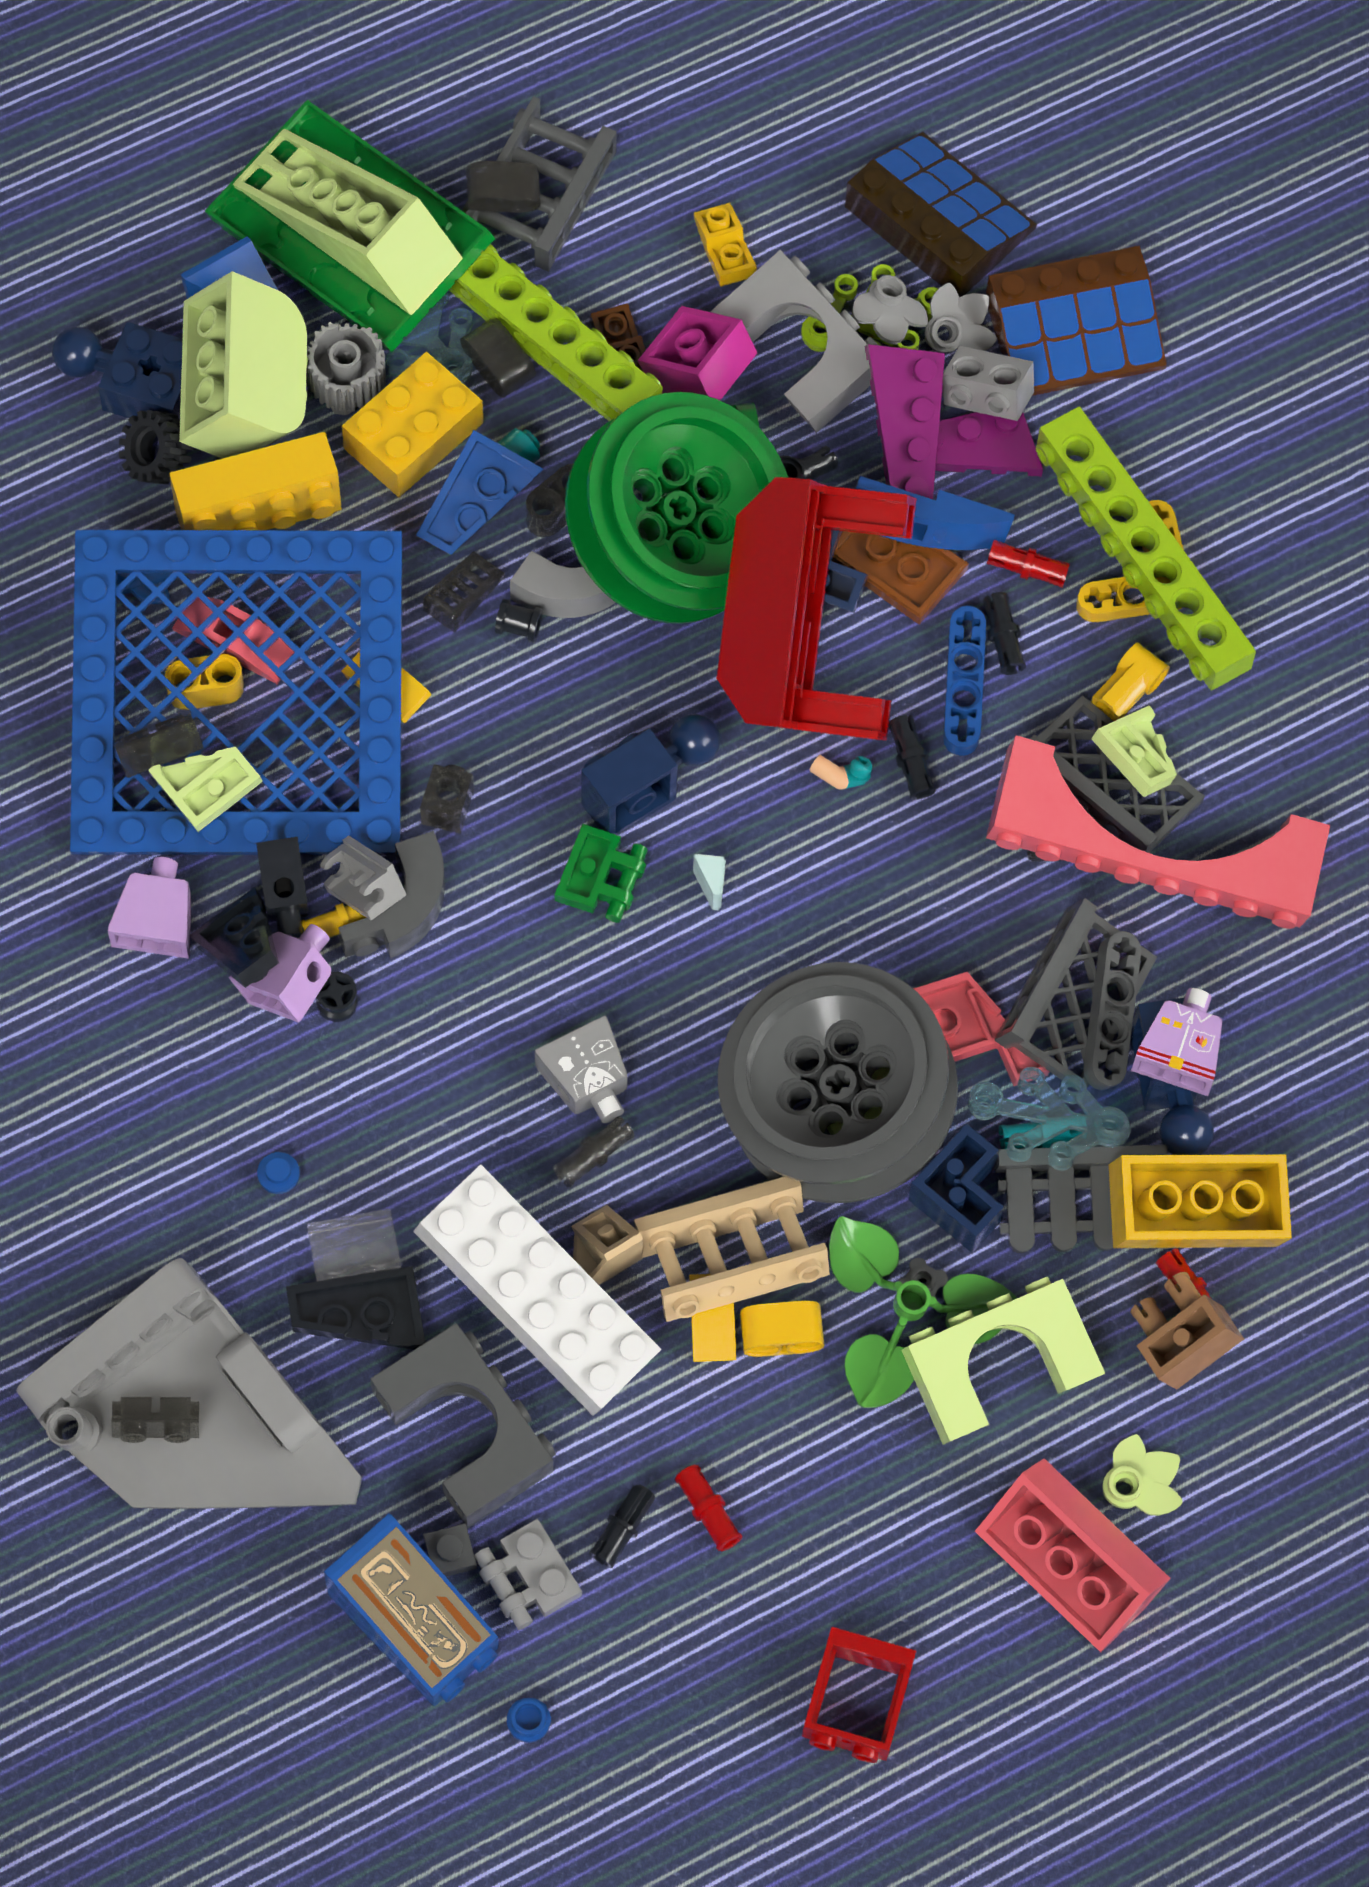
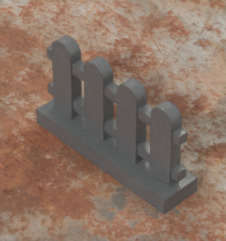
M1166 1145L998 1149L995 1173H1005V1180H998L997 1187L998 1192H1006L1008 1222L999 1224L1000 1235H1008L1009 1246L1016 1253H1026L1031 1250L1035 1243V1234H1050L1053 1248L1059 1252H1068L1077 1242V1233L1091 1232L1093 1243L1099 1250H1112L1113 1236L1108 1165L1121 1155H1167ZM1074 1171H1089V1178H1074ZM1032 1172H1047V1179H1032ZM1075 1190H1090L1092 1220L1076 1221ZM1033 1191H1048L1050 1222H1034Z

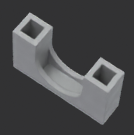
M780 249L710 312L741 319L752 342L777 321L793 315L810 316L826 326L827 346L821 360L784 393L791 406L817 433L870 386V379L872 378L864 346L878 344L871 337L864 341L856 332L860 326L845 309L839 314L831 305L835 301L834 297L823 284L819 282L814 286L806 278L810 271L796 255L789 259Z

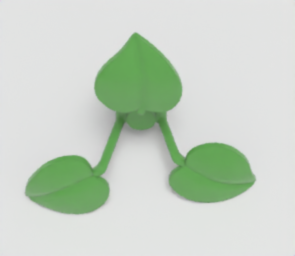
M844 1216L839 1217L833 1227L829 1241V1261L836 1280L844 1288L854 1293L867 1291L874 1282L882 1288L896 1291L893 1308L900 1319L890 1341L888 1342L884 1337L877 1334L865 1335L857 1339L850 1346L845 1357L844 1368L847 1381L857 1404L863 1408H876L887 1405L902 1396L913 1383L914 1378L901 1351L905 1347L896 1346L907 1321L920 1319L925 1314L927 1308L932 1307L940 1313H947L945 1322L948 1329L950 1328L948 1319L971 1310L974 1317L989 1311L987 1302L1010 1293L1012 1300L1017 1299L1010 1290L992 1279L977 1274H961L948 1280L947 1284L943 1287L942 1295L946 1305H942L937 1302L934 1296H931L929 1289L922 1282L912 1280L902 1284L900 1281L891 1282L882 1278L893 1273L899 1261L897 1242L885 1229ZM1002 1329L985 1332L978 1338L975 1344L991 1340Z

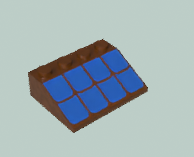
M1140 245L989 275L986 295L989 296L988 311L1001 354L1033 361L1034 393L1032 396L1166 369V358L1151 281Z

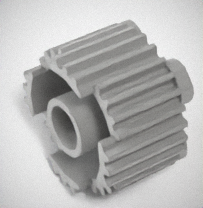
M329 322L328 327L321 326L320 332H314L315 339L310 341V348H307L308 365L306 371L310 391L314 393L315 399L319 398L320 404L326 403L327 408L331 407L335 414L348 415L355 411L356 407L361 409L364 404H367L385 388L386 368L382 340L378 339L377 333H372L371 327L357 329L356 324L353 327H349V323H346L344 327H341L340 324Z

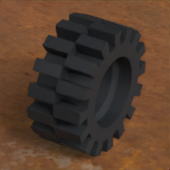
M152 410L137 412L138 416L132 415L128 419L132 426L124 425L122 432L127 434L126 438L119 439V445H124V451L119 452L120 459L127 460L122 464L124 471H130L128 476L132 479H137L139 482L169 484L171 482L169 473L185 469L183 463H190L192 457L186 455L187 450H193V447L179 442L180 419H178V415ZM158 436L159 450L154 459L152 447L155 437Z

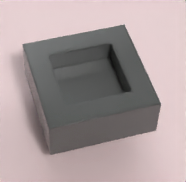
M466 1523L423 1534L428 1557L446 1577L477 1569Z

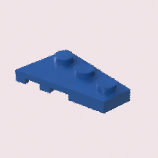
M473 430L416 536L452 555L544 469Z

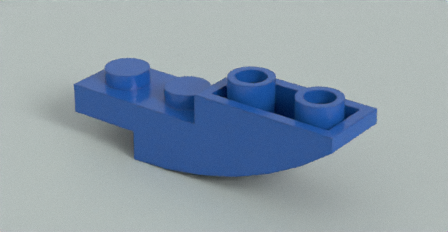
M859 476L855 488L906 494L917 498L912 539L882 537L922 547L945 550L989 549L992 547L994 540L1002 543L1005 542L1015 514L942 490L938 491L936 499L933 500L863 476Z

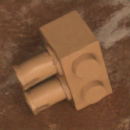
M1180 1272L1173 1276L1178 1284L1174 1285L1172 1280L1169 1279L1164 1285L1165 1290L1169 1292L1181 1310L1170 1321L1166 1320L1152 1297L1139 1301L1144 1308L1143 1310H1140L1138 1305L1135 1304L1130 1312L1147 1335V1338L1136 1346L1156 1377L1176 1390L1244 1340L1224 1307L1206 1295L1201 1296L1187 1272Z

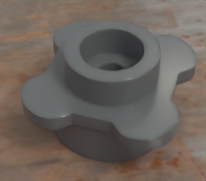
M922 1258L911 1260L909 1264L910 1270L906 1277L899 1279L902 1284L912 1280H926V1286L931 1296L935 1298L939 1288L944 1287L948 1281L945 1271L929 1267Z

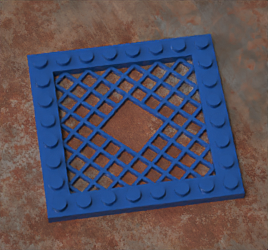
M75 530L70 853L72 855H258L257 842L298 837L300 855H328L343 844L342 840L350 836L378 855H396L395 843L401 841L402 531ZM117 573H131L117 586ZM144 574L171 575L156 587ZM184 574L212 575L197 588ZM225 574L253 575L238 588ZM266 574L293 575L279 588ZM306 574L334 575L319 588ZM347 574H361V588ZM136 578L152 592L137 607L122 594ZM177 578L193 592L178 607L163 594ZM218 578L234 592L219 607L203 594ZM260 578L274 594L258 608L244 592ZM301 578L315 594L299 608L285 592ZM342 578L356 594L340 608L326 592ZM158 597L172 613L156 628L142 612ZM118 598L131 613L116 627ZM197 598L213 612L198 628L183 614ZM238 598L254 612L239 628L224 614ZM279 598L295 612L280 628L264 614ZM320 598L335 612L321 628L305 614ZM361 599L359 627L346 612ZM138 618L151 633L135 648L121 632ZM179 618L192 633L176 648L162 632ZM217 618L233 632L218 648L203 634ZM258 618L274 632L259 648L244 634ZM299 618L315 632L300 648L285 634ZM340 618L356 632L341 648L325 634ZM116 638L131 652L117 666ZM156 638L172 652L157 667L141 654ZM199 638L213 653L196 668L182 652ZM237 638H240L294 692L237 748L242 754L259 738L273 752L258 768L245 757L260 775L262 783L273 794L257 809L243 797L239 801L250 812H223L197 832L179 808L176 807L174 809L160 795L163 791L158 784L153 788L139 773L155 758L164 767L171 765L160 753L175 738L191 752L186 758L202 755L201 753L216 738L227 748L235 747L182 692ZM280 638L294 654L278 668L264 652ZM319 638L335 652L320 668L305 654ZM359 639L360 667L345 654ZM135 658L151 672L136 687L121 674ZM176 658L192 672L178 687H175L162 674ZM299 658L315 672L300 688L284 674ZM340 658L355 672L341 688L325 674ZM157 677L171 693L155 708L141 692ZM117 678L130 693L115 707V680ZM319 678L335 692L320 708L304 694ZM359 679L360 708L345 694ZM137 698L151 713L134 728L120 712ZM178 698L192 713L175 728L161 712ZM300 698L314 714L298 728L284 712ZM339 698L355 712L340 728L324 714ZM115 718L130 732L116 746ZM155 718L171 732L156 748L140 734ZM196 718L212 732L197 748L181 734ZM278 718L293 732L279 748L263 734ZM319 718L334 732L320 748L304 734ZM360 719L358 747L345 732ZM134 738L150 752L135 768L119 754ZM298 738L314 752L299 768L283 754ZM339 738L355 753L340 768L324 754ZM114 758L129 772L115 787ZM279 758L293 774L277 789L262 773ZM320 758L334 774L318 789L303 773ZM358 760L359 788L344 774ZM135 778L149 794L133 809L118 793ZM299 778L314 794L297 809L283 793ZM340 778L355 794L338 809L324 793ZM155 798L167 811L142 810ZM114 799L126 811H114ZM279 799L291 812L264 811ZM320 799L332 812L305 811ZM359 800V812H346Z

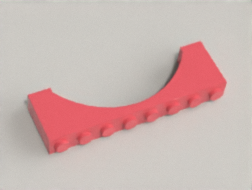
M1016 735L1007 748L986 835L987 839L996 841L999 847L1008 850L1022 848L1036 852L1035 855L1038 858L1046 861H1058L1060 859L1075 864L1077 869L1085 872L1095 873L1103 871L1114 875L1115 879L1123 883L1136 884L1141 882L1152 885L1154 890L1162 894L1176 895L1180 893L1193 897L1196 903L1204 906H1216L1218 904L1229 907L1239 916H1260L1271 919L1274 925L1281 928H1300L1311 916L1330 825L1291 814L1281 825L1280 831L1253 848L1235 855L1201 861L1175 860L1160 857L1139 850L1118 839L1086 812L1072 794L1060 773L1053 757L1055 746Z

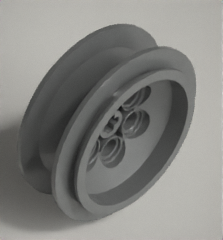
M832 962L804 967L786 974L766 986L747 1003L732 1024L722 1047L718 1066V1092L723 1114L731 1131L750 1162L769 1181L781 1177L800 1181L802 1198L824 1203H851L871 1199L896 1189L920 1172L933 1158L944 1142L953 1122L958 1098V1077L952 1051L941 1026L929 1005L918 992L898 977L884 970L858 963ZM849 1044L859 1045L853 1054L849 1056L840 1055L841 1050ZM811 1059L819 1060L817 1067L813 1070H801L806 1061ZM879 1068L890 1069L889 1074L885 1078L880 1080L872 1079L873 1073ZM804 1098L811 1099V1103L806 1109L800 1111L793 1110L797 1101ZM870 1108H882V1112L877 1118L871 1120L864 1118L865 1113ZM836 1122L843 1123L842 1129L834 1135L824 1134L830 1124Z

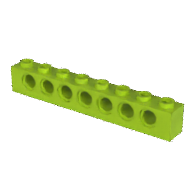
M492 244L480 253L481 255L458 280L454 281L455 284L449 289L452 294L608 421L616 418L637 402L662 394L663 387L653 374L642 372L635 366L633 360L626 352L622 350L616 351L607 343L601 332L595 328L590 330L580 321L577 314L570 307H562L553 300L551 294L544 286L540 284L535 285L528 280L521 268L515 263L511 262L509 264L502 259Z
M1079 406L1041 426L1036 445V452L1040 461L1045 466H1051L1057 475V481L1063 493L1068 497H1073L1079 506V512L1087 526H1093L1101 536V544L1105 552L1110 557H1116L1123 567V575L1132 588L1137 587L1145 598V606L1150 615L1155 619L1159 618L1167 629L1166 632L1170 643L1175 649H1181L1189 660V667L1195 678L1199 681L1203 680L1208 688L1213 691L1251 670L1256 654L1255 648ZM1069 456H1080L1084 460L1074 461ZM1091 486H1101V487H1103V488L1106 489V490H1105V491H1095V490L1091 489L1090 487H1091ZM1122 516L1126 518L1127 521L1119 522L1114 520L1112 517ZM1143 546L1149 552H1139L1134 547ZM1166 577L1170 579L1172 582L1161 583L1157 581L1155 578ZM1178 608H1189L1194 613L1183 614L1178 610ZM1208 638L1213 640L1216 644L1205 645L1200 641V639Z

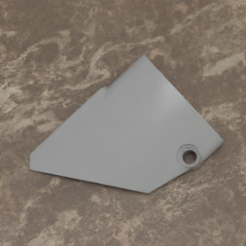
M183 1258L175 1259L162 1267L21 1382L16 1390L44 1427L49 1439L59 1447L69 1451L133 1508L211 1509L356 1505L362 1481L361 1475L258 1344L247 1332H243L195 1269ZM71 1420H77V1433L74 1437L64 1440L62 1437L63 1427Z

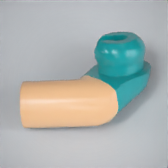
M819 755L811 765L810 772L836 789L842 790L867 783L871 778L873 767L870 760L863 756H857L851 761V764L839 767L824 756Z

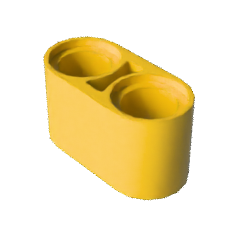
M221 654L182 694L196 708L236 702L244 692L240 662L234 656ZM209 656L188 658V660L197 668ZM178 660L168 666L165 671V677L176 687L179 682L184 681L192 672ZM223 675L234 677L226 683L216 681V679ZM166 687L167 694L169 695L171 691ZM178 698L171 702L176 708L189 710Z
M793 1301L757 1304L740 1310L743 1351L745 1355L764 1357L803 1354L819 1351L825 1346L821 1306L818 1302Z

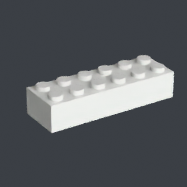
M479 1165L414 1230V1233L592 1416L600 1411L661 1350L482 1165Z

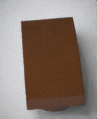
M628 303L591 313L590 321L592 327L601 332L607 343L616 351L622 350L626 352L633 360L635 366L643 372L638 359L646 349L641 335L638 336Z

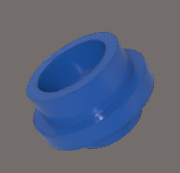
M275 1152L261 1160L258 1165L257 1176L260 1185L266 1191L273 1194H283L296 1186L299 1181L300 1170L297 1161L292 1156L283 1152Z
M523 1698L516 1701L510 1707L507 1714V1727L511 1735L517 1740L526 1743L536 1742L542 1739L549 1731L551 1724L550 1712L547 1706L540 1700Z

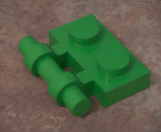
M582 824L554 894L555 901L592 914L599 900L607 902L609 907L605 918L619 923L624 911L629 910L633 902L634 896L631 893L636 880L642 878L645 871L646 863L644 859L648 849L641 844H633L629 855L619 852L621 836ZM611 868L622 872L617 887L606 884Z

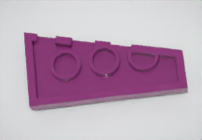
M868 344L864 347L866 360H869L872 378L870 379V386L877 410L878 419L876 424L878 436H881L884 455L882 463L885 482L887 485L933 499L945 353Z

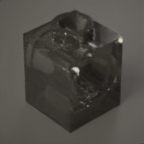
M434 764L420 806L421 824L461 834L474 793L473 774L468 773L464 768L457 765L449 764L444 767ZM445 791H452L458 794L457 797L451 800H444L439 797Z

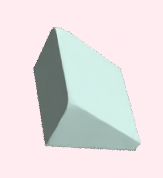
M695 854L693 872L712 910L719 911L722 903L726 860L721 856Z

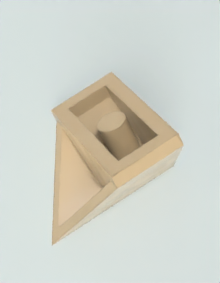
M608 1205L571 1226L574 1231L573 1259L598 1285L642 1260L643 1238L640 1232Z

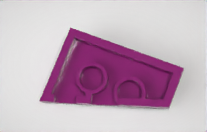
M975 412L939 421L935 471L965 473L967 469L991 470V474L1006 475L1007 471L1027 472V476L1042 477L1043 467L1037 455L1036 447L1023 412L1018 421Z

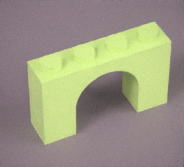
M1047 1276L1025 1286L1027 1294L1020 1298L1012 1300L1010 1293L987 1302L989 1311L974 1317L972 1311L969 1310L948 1319L950 1328L935 1334L933 1327H929L909 1336L912 1344L901 1351L943 1445L989 1425L968 1374V1360L971 1349L978 1338L987 1331L995 1329L1013 1330L1031 1340L1039 1350L1058 1394L1105 1374L1063 1279L1051 1284Z

